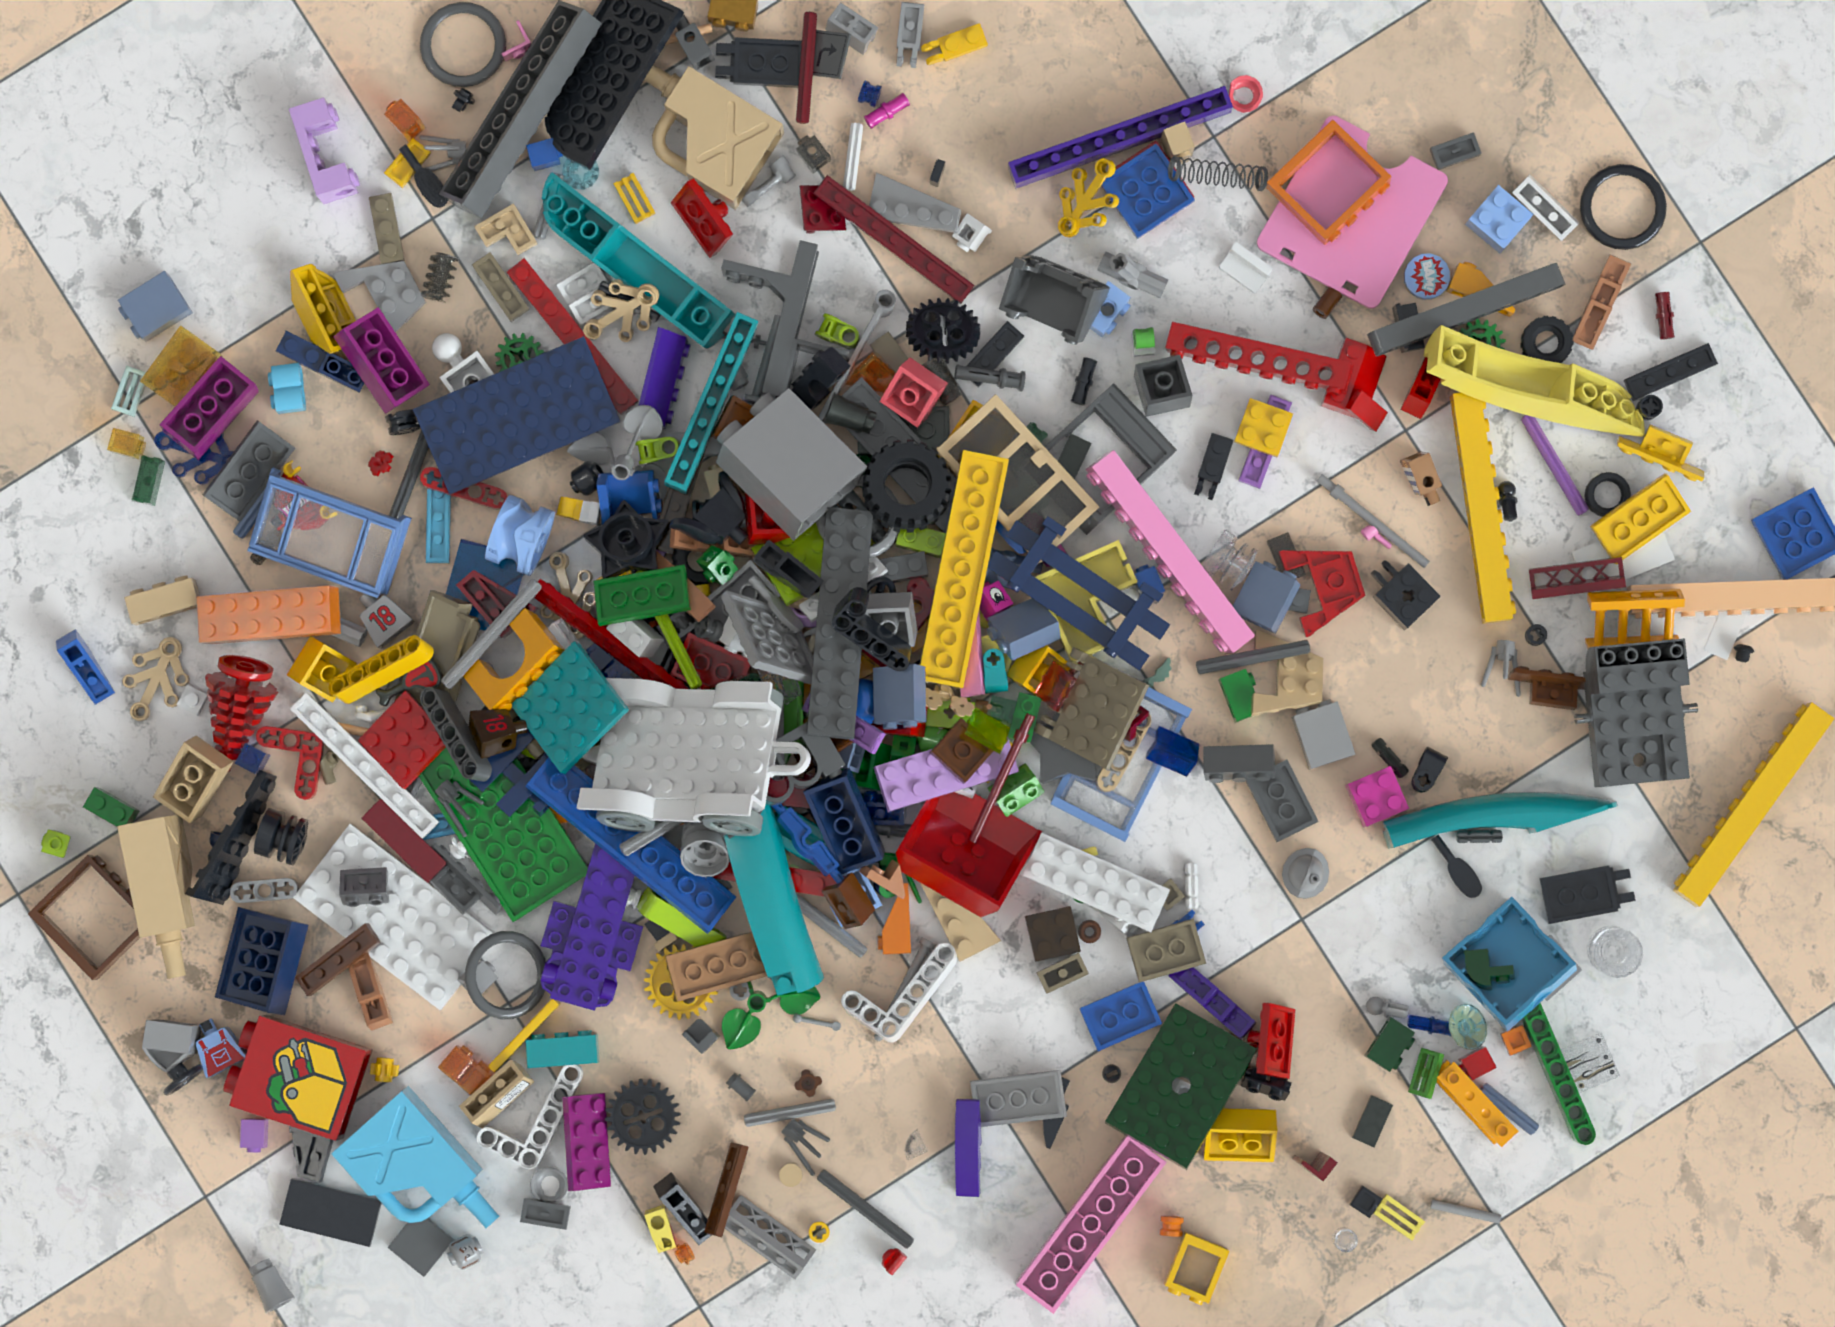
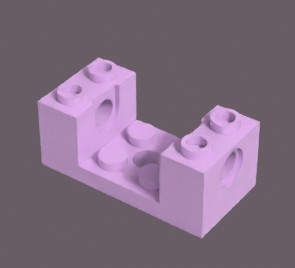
M323 97L289 108L316 196L323 204H327L358 194L357 186H360V182L353 168L348 169L345 163L326 168L323 159L320 158L319 154L317 155L320 147L314 136L338 129L336 122L340 120L332 103L328 104Z

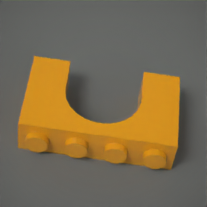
M526 608L509 624L521 639L525 648L524 661L519 670L512 676L501 679L489 663L478 659L463 675L489 710L506 709L510 711L512 703L518 697H522L528 691V687L534 681H537L544 671L565 651L538 615Z

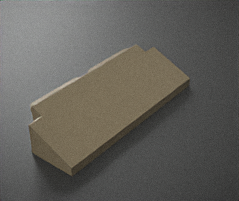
M430 590L416 635L433 647L432 659L440 668L443 678L474 644L480 630V623L478 622L479 618L469 615L472 603ZM462 678L451 689L447 688L442 682L436 688L448 691L456 704L462 685ZM416 687L411 690H405L421 704L420 695L423 691L422 688ZM402 693L396 695L395 700H396Z

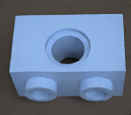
M1109 281L1106 283L1110 287L1109 293L1102 307L1105 305L1112 307L1113 314L1105 316L1100 309L1090 328L1101 337L1105 333L1110 335L1117 325L1114 322L1119 314L1124 316L1131 306L1128 304L1130 296Z

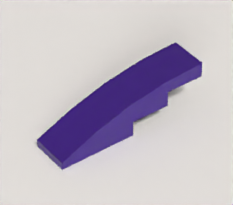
M1194 967L1168 975L1240 1040L1255 1026V1020Z
M956 1099V1196L979 1197L981 1194L980 1146L982 1136L979 1099Z

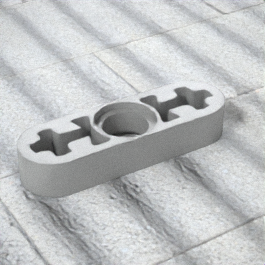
M291 878L238 882L231 887L230 896L237 903L292 899L298 892L299 885ZM277 882V887H285L286 882H289V885L293 886L294 890L290 891V895H287L285 891L277 892L278 897H275L276 887L274 883ZM254 884L253 893L255 899H252L253 894H245L243 899L236 895V891L240 890V886L244 890H252L251 885ZM262 884H267L271 888V893L268 897H261L258 893V889Z

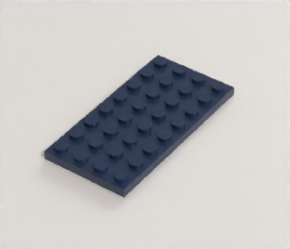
M584 336L413 409L449 495L621 422Z

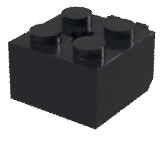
M1384 560L1381 564L1393 578L1387 582L1378 571L1374 570L1371 572L1373 578L1382 586L1373 598L1403 630H1406L1441 596L1409 563L1398 572L1389 562ZM1403 591L1411 594V601H1403Z

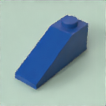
M76 629L56 640L58 653L95 705L115 693L89 647Z

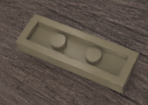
M392 193L369 197L381 264L405 261Z
M491 252L472 264L510 322L530 310Z

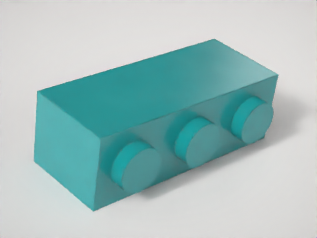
M592 1030L578 1031V1036H569L568 1032L554 1033L555 1038H545V1034L531 1035V1039L526 1040L527 1068L600 1062L598 1034L592 1035Z

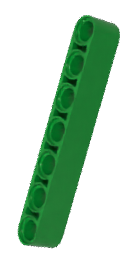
M1539 1003L1522 1018V1022L1572 1139L1579 1144L1589 1145L1595 1140V1129L1541 1003ZM1535 1019L1541 1020L1543 1025L1539 1032H1535L1532 1029V1022ZM1548 1040L1552 1045V1049L1549 1053L1545 1054L1541 1050V1045L1544 1041ZM1555 1062L1561 1066V1071L1558 1075H1553L1550 1071L1551 1065ZM1563 1084H1567L1570 1087V1093L1566 1097H1562L1559 1091ZM1572 1106H1577L1579 1108V1115L1572 1119L1569 1116V1109ZM1585 1127L1589 1135L1587 1139L1580 1140L1578 1132L1581 1128Z

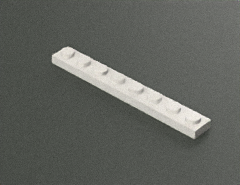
M307 692L290 708L422 839L439 823L406 789H402L372 755Z

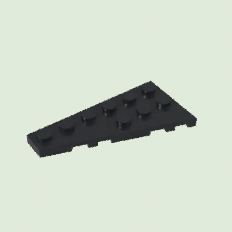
M262 770L258 771L245 793V803L241 807L237 806L233 813L236 816L231 826L226 824L208 854L209 862L207 866L199 869L196 877L199 879L193 888L188 887L185 892L186 895L224 905V902L230 896L232 883L239 874L242 859L248 853L250 840L257 831V823L260 816L266 810V802L270 793L275 788L277 776Z

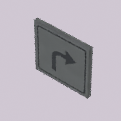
M816 30L813 76L841 79L851 34Z

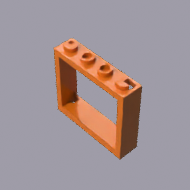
M1332 119L1267 182L1266 189L1319 241L1326 245L1329 241L1332 243L1341 235L1340 230L1345 225L1350 227L1357 220L1358 217L1356 215L1362 209L1364 211L1368 210L1374 203V197L1378 194L1383 195L1391 186L1389 183L1392 176ZM1336 135L1379 179L1325 230L1281 186Z

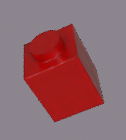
M1485 1046L1458 1059L1460 1062L1458 1066L1472 1081L1497 1068Z

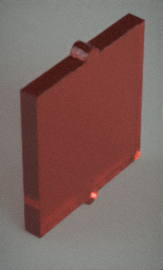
M1053 660L1047 672L1042 676V681L1035 694L1054 711L1059 712L1065 699L1069 697V692L1077 679L1058 662Z

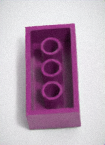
M379 307L333 336L385 414L430 385Z
M220 356L159 425L166 435L199 460L259 393V390L253 381Z

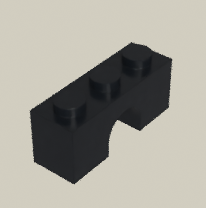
M832 346L826 351L819 350L812 357L814 362L809 363L802 370L804 375H800L791 384L793 386L791 391L811 411L819 406L830 393L828 388L839 381L851 367Z

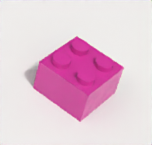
M1391 766L1345 785L1363 828L1409 809Z

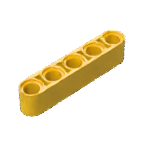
M417 635L409 636L335 676L329 682L328 691L345 704H350L427 663L432 658L434 649Z

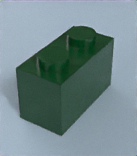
M1388 1017L1364 1056L1388 1072H1391L1392 1069L1396 1070L1403 1060L1400 1057L1405 1049L1409 1050L1413 1045L1415 1032L1394 1018Z

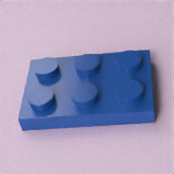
M1144 982L1136 983L1079 1008L1097 1051H1101L1162 1024Z

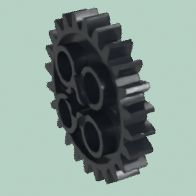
M937 298V303H933L931 299H928L927 306L921 302L920 308H913V314L908 316V321H906L908 345H913V351L920 350V357L928 355V361L934 357L937 363H940L941 359H945V362L949 364L950 358L958 362L959 355L965 359L967 352L972 354L973 348L978 346V340H980L978 316H973V310L966 311V304L959 307L958 300L951 304L949 298L945 302ZM940 315L943 316V321H944L943 328H944V334L946 335L945 342H946V345H947V346H944V345H943V330H942V327L940 326V324H941Z
M642 1078L639 1079L638 1085H635L633 1080H631L629 1089L623 1084L621 1085L623 1093L615 1091L614 1094L617 1099H609L613 1108H606L605 1111L611 1113V1116L605 1118V1121L612 1122V1125L607 1130L615 1131L611 1139L619 1137L620 1140L617 1145L620 1146L625 1143V1151L634 1147V1154H637L639 1149H642L644 1155H647L648 1148H651L653 1153H656V1145L664 1149V1140L670 1143L673 1141L669 1134L678 1133L673 1126L681 1124V1122L675 1120V1117L680 1116L681 1112H675L674 1108L680 1104L671 1102L675 1094L666 1095L669 1090L668 1087L660 1090L661 1082H658L654 1087L652 1086V1079L648 1080L647 1085H644ZM647 1095H652L656 1098L657 1103L654 1108H648L644 1104V1099ZM625 1103H631L634 1106L633 1115L627 1116L623 1113L622 1107ZM659 1108L663 1109L662 1113L648 1117L646 1119L647 1123H644L643 1120H638L627 1125L623 1124L625 1120L639 1116L640 1110H643V1113H648ZM659 1117L664 1121V1128L662 1130H655L652 1127V1120ZM638 1125L641 1127L642 1135L639 1138L631 1136V1126Z

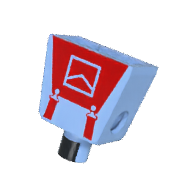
M212 1018L199 1024L205 1037L195 1043L206 1078H210L245 1059L246 1049L238 1046L239 1040L228 1026L217 1030Z

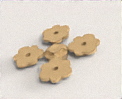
M931 682L936 684L934 690L931 691V689L926 688V707L931 710H936L938 706H941L943 704L942 701L950 700V708L954 710L957 716L964 717L966 715L970 717L972 715V711L975 708L974 705L968 702L965 697L959 698L954 696L953 689L960 691L959 687Z

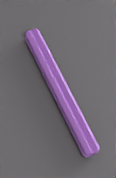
M1523 416L1521 418L1522 423L1578 516L1589 510L1587 504L1535 417Z

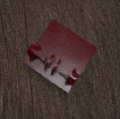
M819 185L799 186L803 229L806 231V234H813L815 231H846L845 218L813 195Z

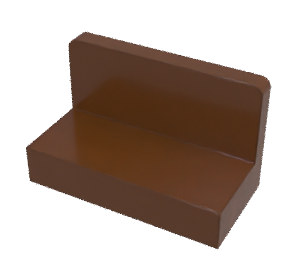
M848 873L840 883L826 886L822 890L823 895L844 929L862 926L875 911L873 904L854 873Z

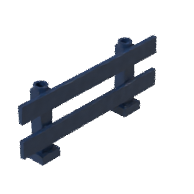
M1047 516L1041 526L1044 530L1040 536L1016 520L1006 536L1028 550V554L1018 566L995 551L988 562L987 568L1008 582L1007 586L1017 593L1022 591L1105 647L1103 651L1112 658L1118 656L1140 671L1150 655L1128 641V638L1138 625L1161 640L1171 624L1148 609L1153 602L1155 604L1159 603L1164 594L1143 582L1137 590L1140 596L1135 601L1051 544L1055 537L1060 539L1067 530L1052 518ZM1039 561H1044L1125 616L1117 630L1113 631L1032 576L1031 573Z
M600 647L589 656L600 671L612 661V658ZM626 671L620 677L622 679H634ZM528 728L527 733L517 735L516 747L514 749L487 757L492 767V773L488 780L482 782L469 779L481 792L500 774L508 779L514 786L496 803V806L509 818L527 799L534 804L533 811L540 817L550 808V806L525 787L547 760L548 755L545 753L526 774L512 763L535 739Z

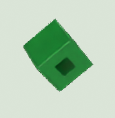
M894 735L890 762L914 755L917 738Z

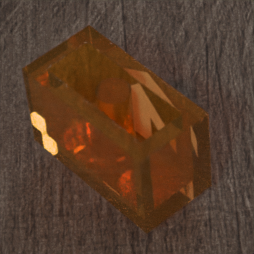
M401 98L387 106L384 113L385 117L408 143L426 128L421 119Z

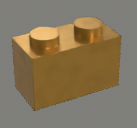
M710 0L708 20L715 27L725 28L728 25L734 26V29L747 32L748 29L754 30L759 4L758 0Z

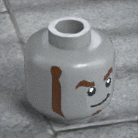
M466 1234L449 1244L450 1252L447 1253V1257L452 1266L457 1264L460 1269L464 1270L481 1260L483 1250L476 1237L472 1238Z

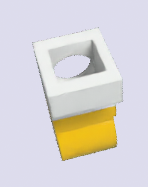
M560 497L556 515L598 526L601 515L600 505L598 502Z

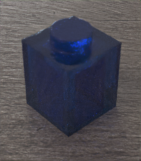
M245 743L235 764L257 775L259 770L263 771L271 755L251 744Z

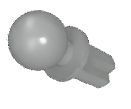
M1372 997L1366 1003L1367 1011L1372 1015H1379L1384 1012V1017L1386 1018L1393 1016L1405 1019L1409 1014L1408 1005L1394 1003L1391 999H1387L1386 1003H1384L1381 998Z

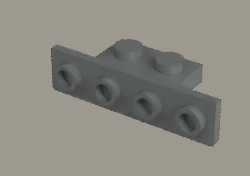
M434 843L431 847L446 861V865L430 881V884L462 915L478 900L482 901L497 915L502 907L500 900L493 893L489 894L485 891L482 882L476 877L472 878L466 872L467 869L461 862H455L450 857V852L443 845L439 846L437 843Z

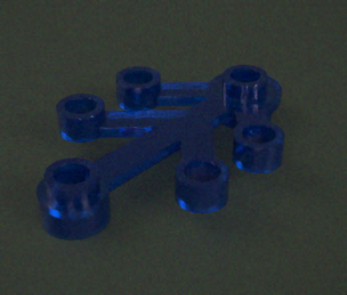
M163 431L156 434L154 443L159 449L167 451L172 448L190 454ZM224 432L215 441L221 454L212 452L209 448L199 460L194 457L182 464H175L172 468L173 474L178 478H183L188 471L207 461L218 463L205 471L199 470L194 474V480L198 484L204 485L208 483L209 478L218 474L234 452L229 450L223 438ZM164 438L169 439V444L166 446L162 445ZM182 466L184 469L183 473L177 474L176 469ZM202 473L205 474V480L199 481L198 476Z

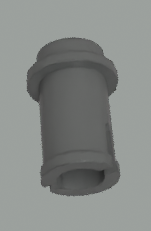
M734 1073L726 1082L729 1086L728 1089L732 1088L746 1102L756 1091L741 1078V1074L737 1075Z

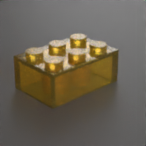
M180 325L140 382L173 406H176L222 355Z

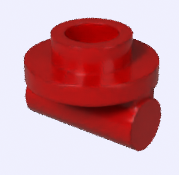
M898 1248L889 1249L883 1254L881 1264L890 1275H894L907 1256Z

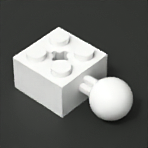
M443 333L435 338L432 344L434 356L441 362L450 363L453 367L439 377L450 393L470 385L472 380L477 382L494 375L478 351L465 360L460 355L462 345L455 335Z

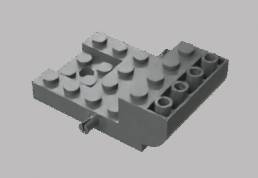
M1685 638L1590 647L1586 653V671L1583 672V677L1586 680L1584 688L1587 713L1575 714L1574 718L1583 719L1574 721L1575 724L1588 723L1594 787L1690 779L1684 716L1685 713H1697L1698 708H1689L1698 707V704H1684L1681 696V686L1690 685ZM1637 753L1643 756V764L1639 767L1633 762V757Z

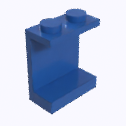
M654 470L636 471L626 480H618L612 473L598 474L597 491L602 525L614 515L623 500L638 514L652 513V518L658 519V515L662 512L663 508L662 499L657 498V493L660 492L659 479H655Z

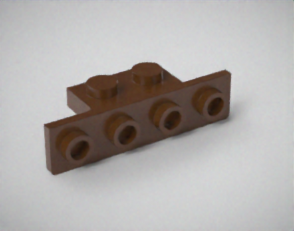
M1519 666L1513 668L1508 675V680L1530 683V705L1575 710L1577 708L1578 689L1585 690V677L1575 676V674L1569 672L1557 674L1547 669L1534 671L1529 670L1528 667Z

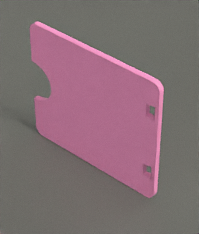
M1329 116L1325 120L1319 132L1333 119L1367 152V141L1370 133L1337 116ZM1334 135L1294 174L1285 191L1326 230L1379 177ZM1411 155L1405 163L1398 167L1384 168L1392 176L1389 183L1391 186L1383 195L1378 194L1374 197L1372 206L1366 211L1362 209L1356 215L1358 217L1357 220L1350 227L1345 225L1340 230L1341 235L1332 243L1329 241L1326 245L1319 241L1279 201L1258 237L1257 246L1262 252L1327 287L1336 289L1342 295L1369 309L1376 308L1383 299L1446 188L1448 178L1445 173ZM1283 248L1295 253L1293 260L1280 254ZM1346 281L1358 287L1355 294L1343 288Z

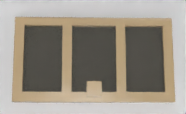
M996 394L936 448L938 456L945 459L948 467L957 476L963 450L1009 459L997 520L1008 532L1017 520L1040 536L1044 530L1041 524L1049 516L1067 529L1060 539L1055 537L1051 543L1057 547L1099 508L1097 503Z

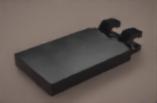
M735 37V41H731V43H716V56H731L730 66H716L715 78H730V82H733V85L798 88L802 41Z
M1608 865L1539 878L1548 924L1617 912L1621 908L1620 904L1636 901L1634 892L1618 894L1615 882L1631 878L1630 870L1613 871V867Z

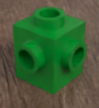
M713 545L696 561L704 570L703 576L711 583L715 581L724 585L732 579L733 574L738 570L737 566L733 563L734 557L726 550L723 551Z

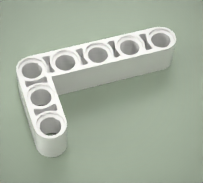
M949 943L939 944L887 1013L860 993L852 990L843 994L841 999L843 1008L849 1015L885 1041L896 1042L955 966L958 957L954 947ZM944 951L952 952V956L948 960L940 959ZM929 970H937L938 974L935 978L929 979L926 977ZM916 988L924 989L921 997L912 996ZM853 998L859 999L856 1007H848L849 1000ZM904 1006L910 1008L906 1016L898 1015L900 1008ZM869 1012L877 1013L874 1021L866 1020ZM887 1026H896V1030L893 1034H884V1030Z
M579 1064L565 1065L561 1069L526 1142L495 1127L488 1126L478 1132V1144L482 1148L525 1169H533L538 1166L563 1118V1102L556 1098V1091L562 1088L567 1091L568 1096H574L583 1078L582 1067ZM569 1067H573L578 1071L576 1080L567 1078L566 1071ZM552 1109L557 1113L555 1122L546 1120L545 1113L547 1110ZM539 1130L546 1134L547 1139L544 1143H538L535 1140V1133ZM485 1131H491L494 1135V1141L491 1144L483 1140V1133ZM506 1141H510L515 1145L513 1154H507L504 1151L503 1146ZM526 1152H533L535 1154L536 1162L530 1165L525 1162L524 1156Z

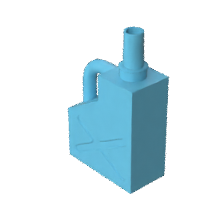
M409 1086L395 1096L331 1153L368 1196L375 1195L386 1209L400 1221L408 1223L422 1222L432 1216L452 1197L459 1203V1206L464 1204L485 1228L490 1226L499 1217L496 1211L479 1193L480 1186H477L473 1181L483 1169ZM423 1186L432 1197L422 1206L416 1209H409L404 1207L391 1192Z

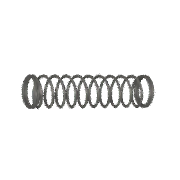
M1177 156L1171 158L1168 166V177L1170 181L1174 182L1178 178L1180 182L1185 180V162L1187 160L1191 161L1188 171L1189 183H1192L1194 180L1195 161L1200 163L1196 175L1198 184L1203 180L1202 164L1204 162L1208 163L1205 173L1206 185H1209L1211 182L1212 163L1217 164L1213 177L1215 186L1220 182L1221 172L1219 166L1221 164L1226 166L1222 175L1223 187H1226L1228 184L1229 165L1234 166L1230 178L1232 188L1237 184L1238 174L1236 168L1238 166L1243 168L1239 176L1240 189L1245 186L1246 167L1251 168L1247 179L1249 190L1253 188L1254 178L1257 191H1263L1268 182V170L1265 166L1259 167L1256 165L1252 168L1251 165L1243 166L1240 163L1235 166L1234 163L1227 165L1223 161L1218 164L1216 161L1209 163L1208 160H1203L1202 162L1199 159L1192 161L1191 158L1184 160L1182 157ZM1177 162L1176 174L1173 178V169ZM1184 166V176L1183 179H1181L1182 169ZM1193 167V175L1190 181V172ZM1200 168H1201V179H1200V182H1199V181H1198V176H1199V171H1200ZM1210 168V177L1207 183V174ZM1254 168H1258L1256 176H1254ZM1217 170H1218V181H1217V184H1216V183H1215V178H1216V173H1217ZM1227 170V179L1224 185V175ZM1234 171H1235V183H1234V186H1233V185H1232V179H1233V174H1234ZM1244 172V181L1241 187V177ZM1252 173V185L1251 187H1249V180ZM1260 174H1261V183H1260V186H1259V178H1260Z

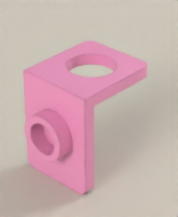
M519 20L516 23L525 42L503 52L502 56L505 61L523 57L531 45Z

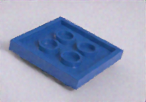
M1157 143L1115 170V173L1111 177L1106 178L1101 185L1106 194L1111 193L1118 196L1119 204L1115 208L1136 239H1139L1195 202V199L1185 184L1180 182L1179 178L1175 182L1170 181L1168 177L1169 161ZM1173 169V178H1174V177H1175V174H1176V171Z
M1814 487L1751 520L1783 580H1787L1835 555V526Z

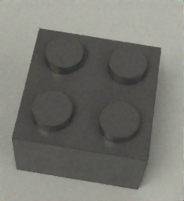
M1181 355L1135 365L1134 379L1146 417L1191 406L1193 395Z

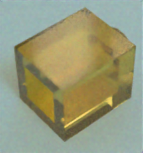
M113 428L107 450L114 454L138 460L139 456L143 455L146 442H144V437L139 434Z

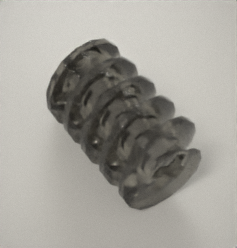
M435 252L437 255L430 256V260L435 264H429L427 267L432 273H426L425 275L429 281L423 283V287L427 290L421 291V296L432 301L446 303L443 298L450 297V294L445 289L453 287L447 280L455 279L449 272L457 271L452 262H459V259L445 253Z

